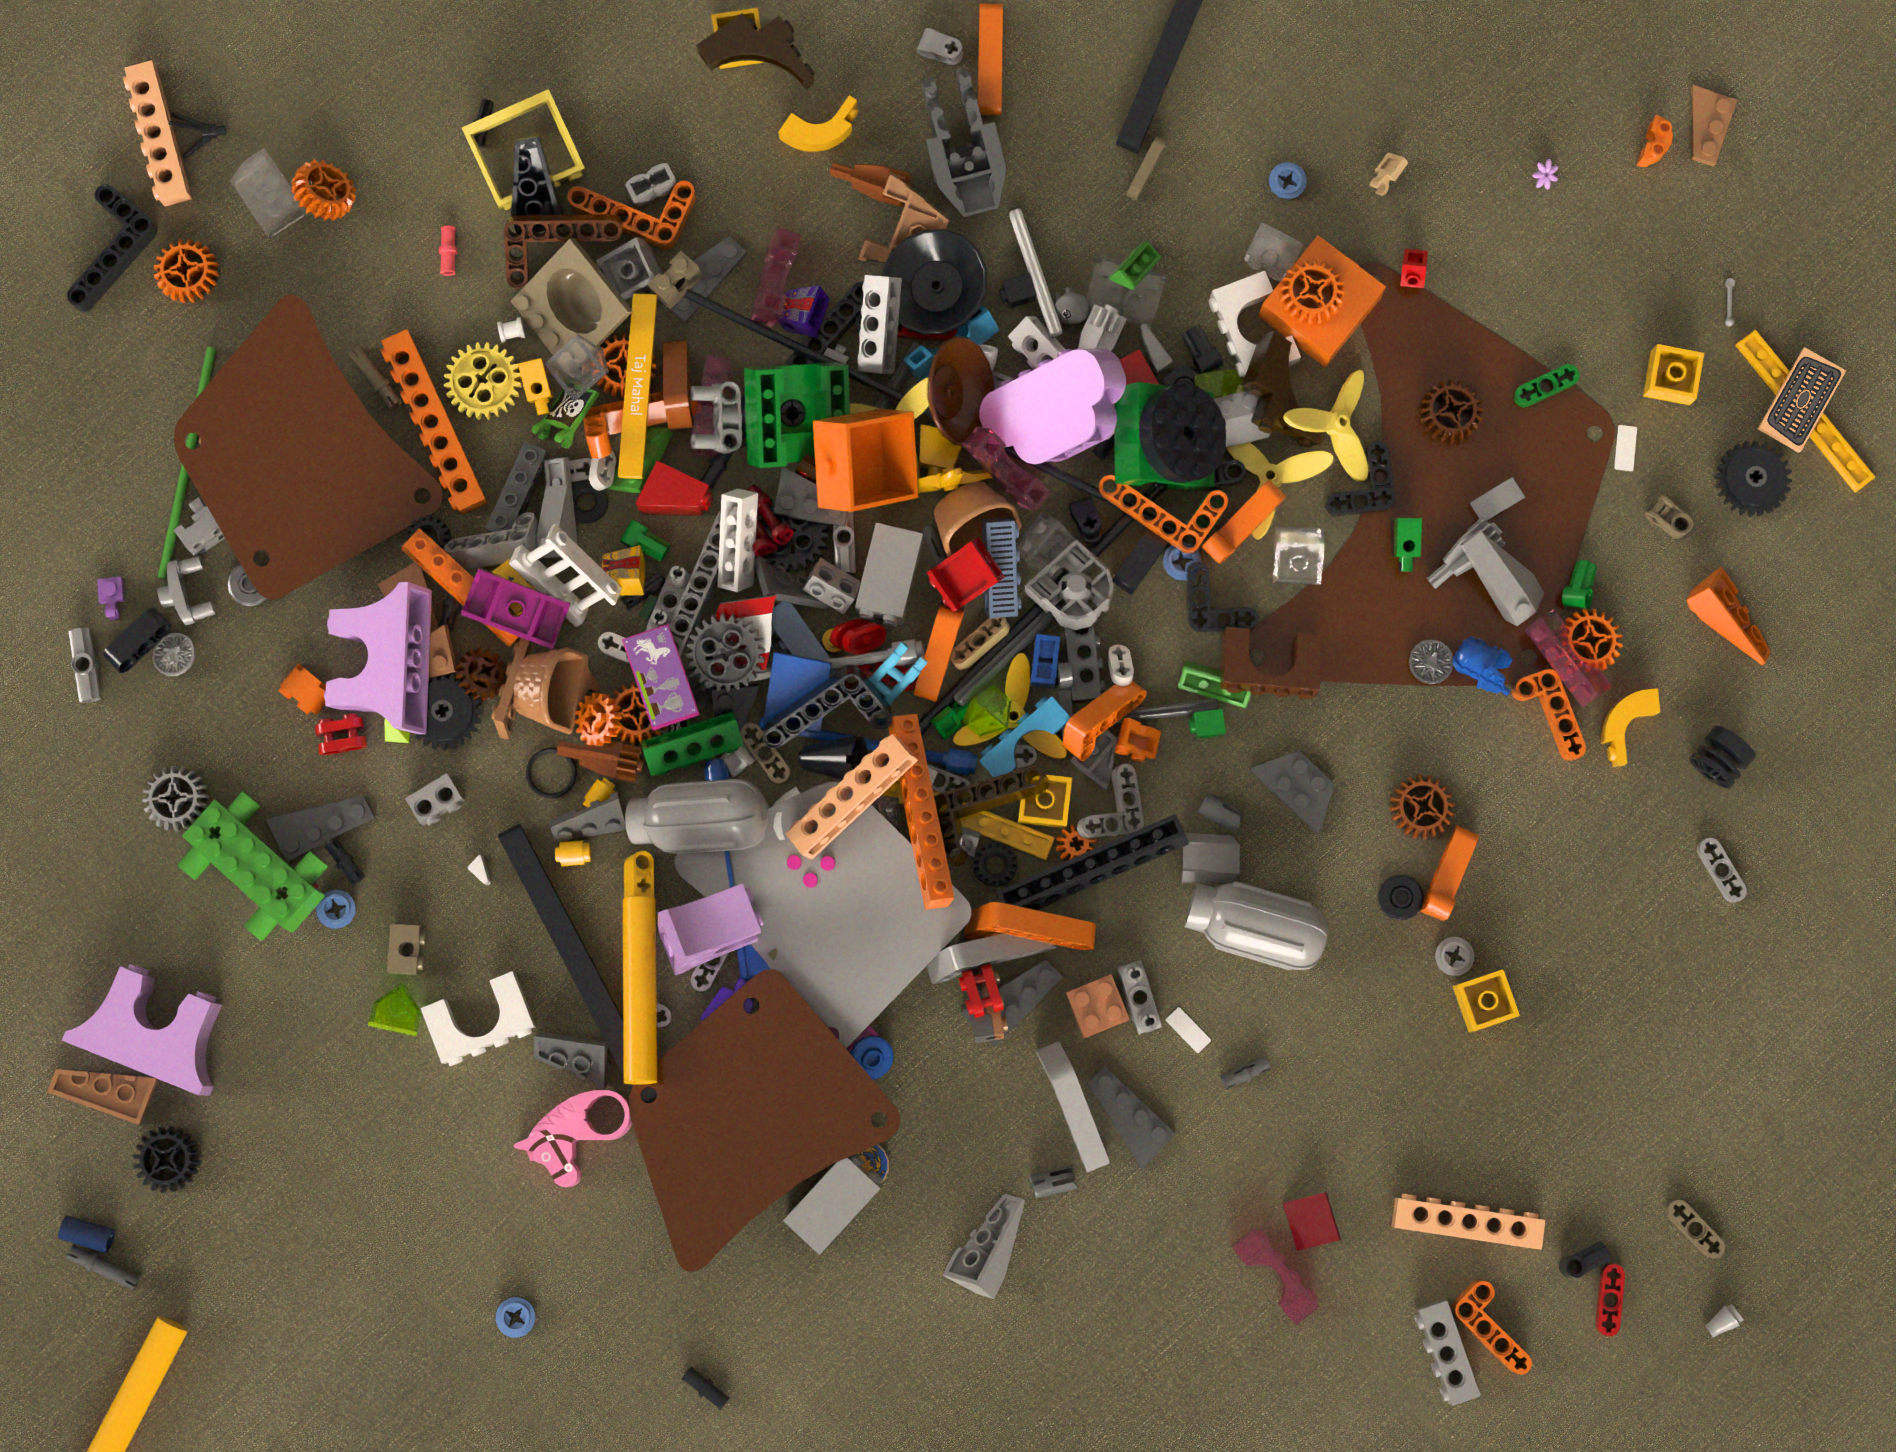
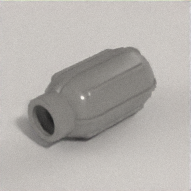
M743 779L669 783L657 787L648 797L631 799L626 808L625 824L628 837L633 844H654L663 852L686 854L746 850L755 847L763 840L768 825L769 807L761 790Z
M1238 881L1222 884L1216 888L1197 882L1184 923L1185 928L1204 933L1208 941L1218 950L1287 970H1307L1317 964L1327 942L1329 927L1325 915L1319 908L1313 906L1312 903Z

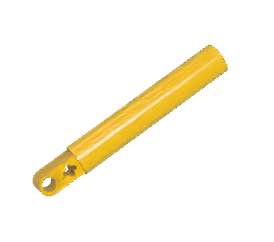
M639 851L626 858L624 862V899L622 904L623 1070L625 1084L657 1083L654 860L649 852ZM636 859L641 862V869L637 866Z
M157 1317L87 1452L126 1451L188 1333L187 1328L166 1317Z

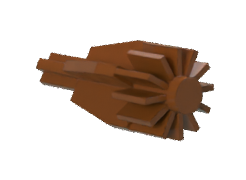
M833 162L830 168V176L852 182V188L874 200L894 206L904 207V202L883 195L890 172L913 189L911 184L913 177H911L912 173L888 166L857 163L855 168Z
M611 740V743H604V746L588 745L587 741H584L583 746L559 741L557 747V755L580 760L579 765L605 777L635 783L639 773H642L644 770L645 759L642 758L643 750L640 746H632Z

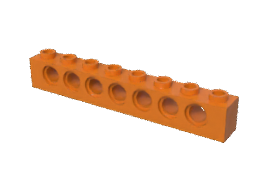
M408 329L381 340L384 348L380 349L386 363L390 361L394 368L390 370V373L395 383L400 382L403 388L400 391V395L405 405L410 403L413 410L409 413L415 426L420 425L422 433L419 436L425 447L429 446L432 454L429 455V458L434 468L439 467L442 473L438 478L444 490L448 488L452 495L448 500L453 510H458L461 515H464L488 504ZM401 356H409L407 363L398 364ZM413 376L419 377L417 384L413 386L408 385L409 378ZM420 398H428V403L425 406H417ZM430 419H438V424L435 427H427V422ZM445 439L448 441L444 449H437L436 446L440 440ZM457 461L458 464L454 470H446L448 462ZM460 482L467 483V488L463 492L456 491V486Z
M917 714L893 716L892 723L888 727L889 734H893L901 739L918 759L899 778V784L924 908L926 910L949 907L954 899V892Z

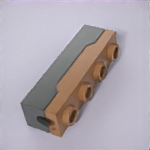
M991 964L996 984H1000L998 969L993 970V965ZM980 967L971 969L973 976L982 973ZM985 983L976 985L980 999L989 996ZM1000 993V997H1001L1002 1004H1003V1007H1004L1003 996H1002V993ZM992 1006L983 1008L985 1016L975 1018L974 1014L970 1015L975 1043L1004 1039V1031H1008L1006 1016L1001 1017L1000 1011L994 1013Z

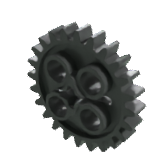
M723 612L718 620L717 616L713 614L711 616V623L706 618L703 619L704 627L697 624L695 627L697 633H691L689 636L694 641L687 643V647L693 649L686 654L687 657L693 658L688 663V666H696L692 674L700 673L702 675L699 680L700 683L705 679L709 680L708 688L715 683L717 684V691H720L722 685H725L727 692L730 691L732 685L739 690L741 687L740 682L748 686L750 683L748 677L755 680L757 675L754 671L760 672L762 669L758 663H764L765 657L759 654L765 653L766 648L759 647V645L763 643L764 639H756L759 629L751 631L750 628L753 623L743 624V616L739 621H736L735 613L731 615L730 619H727L725 612ZM730 632L736 633L739 636V641L731 642L727 634ZM713 640L716 643V648L708 649L705 646V641ZM740 645H746V648L735 649ZM723 648L726 651L733 650L728 657L726 653L720 654ZM718 655L715 656L713 659H706V656ZM743 655L748 663L741 665L737 663L735 657ZM719 662L723 664L725 670L722 672L714 670L713 663Z

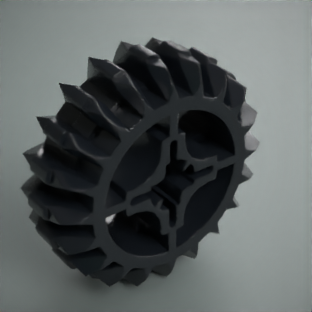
M161 1126L158 1127V1134L155 1130H150V1138L146 1136L141 1138L145 1145H136V1149L140 1150L141 1154H134L133 1158L140 1159V1163L134 1164L133 1167L134 1169L141 1168L142 1170L137 1174L138 1178L146 1176L143 1185L146 1186L152 1182L151 1190L156 1191L160 1186V1192L166 1193L168 1188L170 1192H176L177 1186L180 1189H184L186 1187L184 1180L189 1183L193 1181L189 1174H198L199 1170L193 1168V1166L201 1164V1160H195V1155H200L201 1151H193V1147L197 1146L198 1143L197 1141L188 1142L192 1137L190 1133L183 1136L184 1129L178 1128L175 1132L174 1126H169L166 1132V1129ZM164 1139H172L177 1142L175 1146H171L168 1150L157 1145L158 1142ZM182 1148L185 1153L184 1168H182L183 1165L179 1162V1155L182 1152ZM150 1153H152L156 1159L152 1169L150 1167L149 1162ZM164 1155H171L169 1157L171 1164H164L166 1160ZM166 1169L178 1174V1176L171 1180H164L158 1177Z

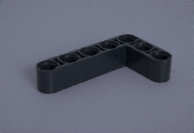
M107 184L100 185L96 189L95 199L105 211L125 227L68 290V301L80 312H86L93 308L157 234V227L153 221L115 188ZM113 194L110 201L104 202L105 196ZM125 209H131L129 215L121 217ZM148 224V228L145 231H139L141 225ZM133 241L129 249H123L126 242ZM117 259L113 267H108L110 260ZM100 276L101 281L96 285H92L93 279ZM85 294V299L80 303H76L77 297Z
M848 665L770 719L764 726L763 741L769 748H779L848 699L854 703L872 727L877 730H885L891 725L892 708L859 667ZM853 676L858 680L850 683L846 681V678ZM834 690L838 694L835 696H829L828 694H826V692ZM863 695H870L872 699L865 701L862 700L860 697ZM809 704H816L818 708L811 710L807 706ZM878 713H885L887 716L885 718L880 719L877 718L875 715ZM795 717L799 722L790 723L788 719ZM777 731L780 735L773 737L769 735V732Z

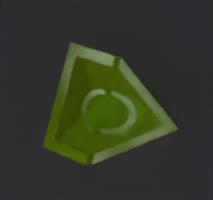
M993 685L972 698L963 722L980 737L1008 728L1012 700Z
M401 984L373 1002L368 1026L416 1037L422 1012L404 984Z

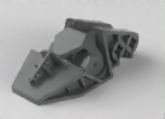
M959 69L955 71L967 125V135L971 141L970 144L949 149V139L951 136L946 128L933 76L921 80V85L933 138L927 139L926 144L934 181L963 217L999 208L1007 168L995 122L983 125L977 99L973 93L971 76L968 69Z

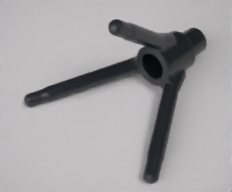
M175 112L171 113L172 117L187 123L178 121L168 122L170 126L202 132V139L182 155L184 159L205 143L211 141V138H217V135H226V126L203 123Z

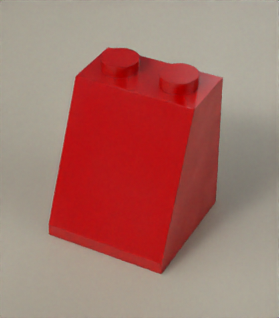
M656 461L636 501V506L639 512L644 515L702 516L704 510L709 511L714 499L711 498L712 493L709 485Z

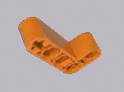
M1268 480L1218 532H1215L1203 544L1202 548L1218 564L1223 563L1287 496L1272 481Z
M944 603L940 605L925 653V659L928 663L918 676L914 696L937 702L965 610L958 609L953 612Z
M1546 669L1523 677L1515 682L1511 692L1516 700L1527 701L1535 697L1539 698L1562 758L1572 761L1583 756L1586 751V745L1558 673L1552 669ZM1544 675L1552 680L1551 687L1543 685L1542 677ZM1523 683L1529 687L1528 695H1523L1520 692V684ZM1552 698L1559 700V710L1552 708L1550 704ZM1561 720L1568 723V732L1560 730L1559 722ZM1570 735L1573 736V738L1564 741V738ZM1571 746H1576L1577 750L1574 752H1569L1568 748Z
M1133 680L1127 686L1113 685L1068 720L1064 729L1063 747L1081 761L1087 759L1095 748L1096 738L1138 707L1145 699L1147 691Z
M1458 825L1455 826L1424 898L1421 912L1441 921L1448 919L1456 901L1454 899L1479 839L1478 834Z
M1473 1281L1453 1302L1451 1308L1453 1315L1510 1371L1521 1375L1526 1374L1532 1366L1530 1356L1483 1311L1494 1297V1287L1487 1281ZM1480 1285H1485L1487 1288V1294L1483 1298H1478L1476 1295V1289ZM1463 1303H1468L1470 1306V1312L1466 1316H1461L1459 1313V1307ZM1485 1320L1488 1324V1329L1485 1333L1480 1334L1477 1330V1325L1480 1321ZM1499 1338H1504L1506 1341V1347L1502 1351H1497L1495 1348V1342ZM1512 1353L1515 1357L1520 1358L1523 1364L1522 1367L1515 1366L1516 1361L1508 1355Z

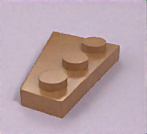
M1692 85L1691 159L1714 167L1737 100Z
M443 625L430 634L428 680L433 677L458 672L455 668L457 663L448 625Z

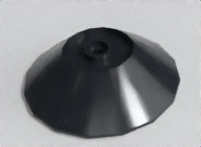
M946 229L923 230L905 238L889 254L881 276L902 278L898 322L904 328L922 335L945 334L963 326L979 310L987 292V268L980 251L965 236ZM940 283L939 289H933L934 284Z

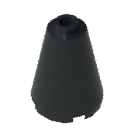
M855 735L805 745L799 751L798 762L804 770L843 780L845 774L854 770L861 763L863 757L868 754L867 744L864 737Z

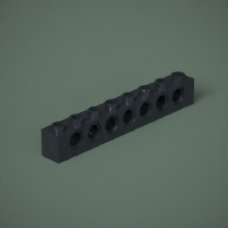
M1174 814L997 891V895L1001 903L1039 910L1189 845V842L1177 815Z

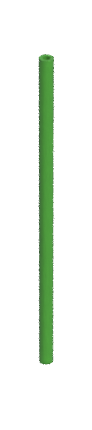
M207 347L196 398L210 382L216 348ZM188 434L186 442L188 448L195 449L198 434ZM183 464L180 470L157 577L167 580V563L172 559L177 536L174 529L179 526L189 475Z

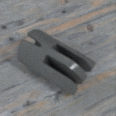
M1210 792L1206 794L1197 811L1198 814L1231 831L1239 828L1244 816L1241 809Z
M1072 1165L1030 1175L1034 1197L1037 1199L1078 1189L1077 1183L1073 1182L1076 1178L1075 1174L1071 1173L1073 1171Z

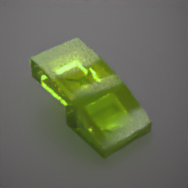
M1236 369L1194 376L1196 386L1204 391L1213 392V397H1223L1244 391L1242 378L1239 377Z

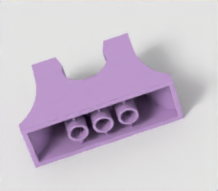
M399 582L389 595L376 603L360 608L329 610L327 621L328 634L365 644L368 650V660L364 670L356 677L349 679L340 677L326 682V690L324 692L325 706L347 712H378L395 729L415 734H426L432 590L410 582Z
M743 883L700 900L658 912V933L675 976L709 960L758 941L757 935L761 934L760 926L763 925V921L759 912L753 911L751 903L754 902L752 893L749 888H744Z
M129 964L128 968L120 966L106 999L95 1014L82 1025L65 1031L62 1041L194 1094L210 1096L214 1086L207 1072L206 1051L210 1033L222 1004L216 1002L217 997L197 991L196 995L188 993L179 1005L174 1021L167 1027L158 1030L151 1025L146 1016V1005L148 999L153 994L155 977L148 975L149 970Z

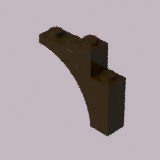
M741 13L696 45L697 53L710 71L731 62L760 61L785 70L794 76L806 90L814 85V71L808 63L803 64L800 60L801 54L794 44L790 46L794 42V28L788 20L783 21L780 15L756 31L758 28L750 17L746 18Z
M1275 331L1260 335L1242 386L1249 389L1252 395L1259 397L1251 422L1257 425L1258 429L1264 433L1279 431L1285 436L1294 438L1303 447L1309 448L1322 444L1325 435L1321 432H1309L1294 428L1283 419L1284 413L1299 408L1289 377V354L1292 342Z

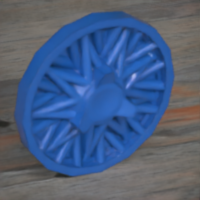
M879 1036L861 1038L850 1051L853 1058L872 1080L882 1077L893 1063L894 1054L892 1047L884 1038Z

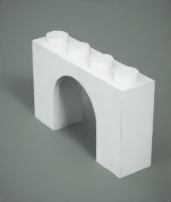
M1266 271L1212 290L1211 299L1208 300L1212 312H1217L1219 317L1217 323L1221 334H1226L1228 339L1226 343L1228 352L1231 356L1234 355L1237 364H1235L1236 371L1239 377L1243 378L1246 375L1256 344L1248 342L1241 335L1237 325V318L1244 309L1265 301L1273 292ZM1292 335L1286 337L1287 340L1292 342L1289 366L1298 363L1301 358Z
M512 971L490 980L499 1004L500 1016L495 1028L484 1036L470 1037L464 1034L458 1028L449 1003L445 999L421 1008L441 1063H449V1066H453L464 1061L463 1056L472 1054V1057L485 1053V1047L494 1044L495 1048L509 1043L508 1038L517 1035L518 1038H522L532 1034L531 1029L535 1028L536 1024L515 972Z

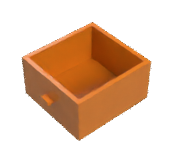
M1317 235L1296 263L1302 267L1303 260H1307L1309 265H1311L1313 259H1316L1317 266H1321V263L1325 261V268L1327 270L1334 266L1333 275L1340 273L1341 277L1336 282H1344V287L1339 290H1343L1345 296L1340 298L1343 301L1342 306H1336L1338 308L1337 314L1330 313V320H1326L1322 316L1320 324L1316 322L1315 318H1313L1312 324H1308V318L1305 317L1302 322H1299L1298 318L1300 315L1296 314L1293 318L1290 316L1292 308L1284 310V305L1288 302L1280 301L1281 296L1284 295L1279 291L1280 287L1284 286L1280 282L1262 304L1258 317L1285 338L1292 335L1298 348L1326 368L1379 302L1386 286L1362 269L1354 260L1346 257ZM1309 275L1315 281L1322 280L1318 276ZM1300 279L1293 285L1295 297L1299 296V293L1303 291ZM1327 287L1322 292L1325 305L1331 300L1330 287ZM1309 288L1307 294L1311 295L1313 293V296H1315L1317 290ZM1310 303L1302 304L1307 308L1315 309V307Z
M876 409L813 421L818 508L853 512L918 498L914 412Z

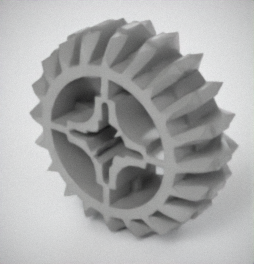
M172 766L170 772L167 768H162L163 776L154 773L156 781H147V784L151 785V789H143V793L149 795L148 798L142 799L143 803L149 804L144 808V812H152L148 819L151 821L156 820L155 825L158 827L164 824V829L170 831L173 826L174 831L178 832L181 829V824L187 830L190 827L188 821L194 823L196 821L195 816H200L203 813L200 812L201 807L205 809L208 807L207 804L202 803L203 800L209 799L208 794H202L208 787L205 784L200 785L203 778L200 776L195 778L196 772L193 770L187 773L186 767L182 766L178 771L176 766ZM179 780L188 782L193 790V794L183 793ZM171 781L167 792L159 795L163 786ZM176 794L184 797L176 800L175 803L167 800L176 797ZM187 803H192L190 809L180 816V814H183V807ZM158 804H168L170 812H172V818L166 817L161 812Z

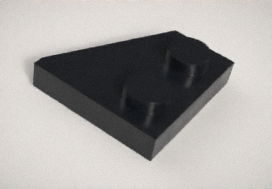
M758 684L741 685L739 690L735 686H731L729 692H727L726 687H721L720 691H717V687L711 688L714 717L733 712L739 731H741L759 690Z

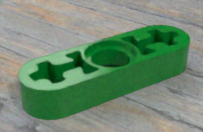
M1566 364L1535 378L1517 388L1514 393V401L1518 406L1525 408L1575 385L1579 380V370L1574 365ZM1565 371L1568 374H1573L1571 381H1569V379L1567 378L1560 381L1558 385L1557 379L1561 378L1565 374ZM1549 380L1553 385L1552 391H1543L1540 387L1541 381ZM1532 385H1535L1536 393L1528 398L1529 401L1525 398H1520L1522 390L1525 393H1529L1534 389Z

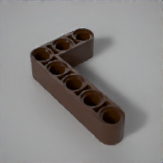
M612 214L511 216L506 221L504 228L507 283L515 289L523 288L527 284L529 278L528 242H567L570 238H575L577 242L615 241L621 236L622 220ZM588 223L594 227V230L587 233L582 230L581 226ZM608 223H614L618 230L609 232L605 226ZM517 224L522 228V231L520 233H513L509 226ZM542 224L546 231L537 233L533 226ZM559 224H566L569 226L570 231L562 233L558 230L557 226ZM512 248H519L522 250L523 255L516 257L512 255L510 250ZM520 271L523 273L524 278L516 280L513 278L512 273Z

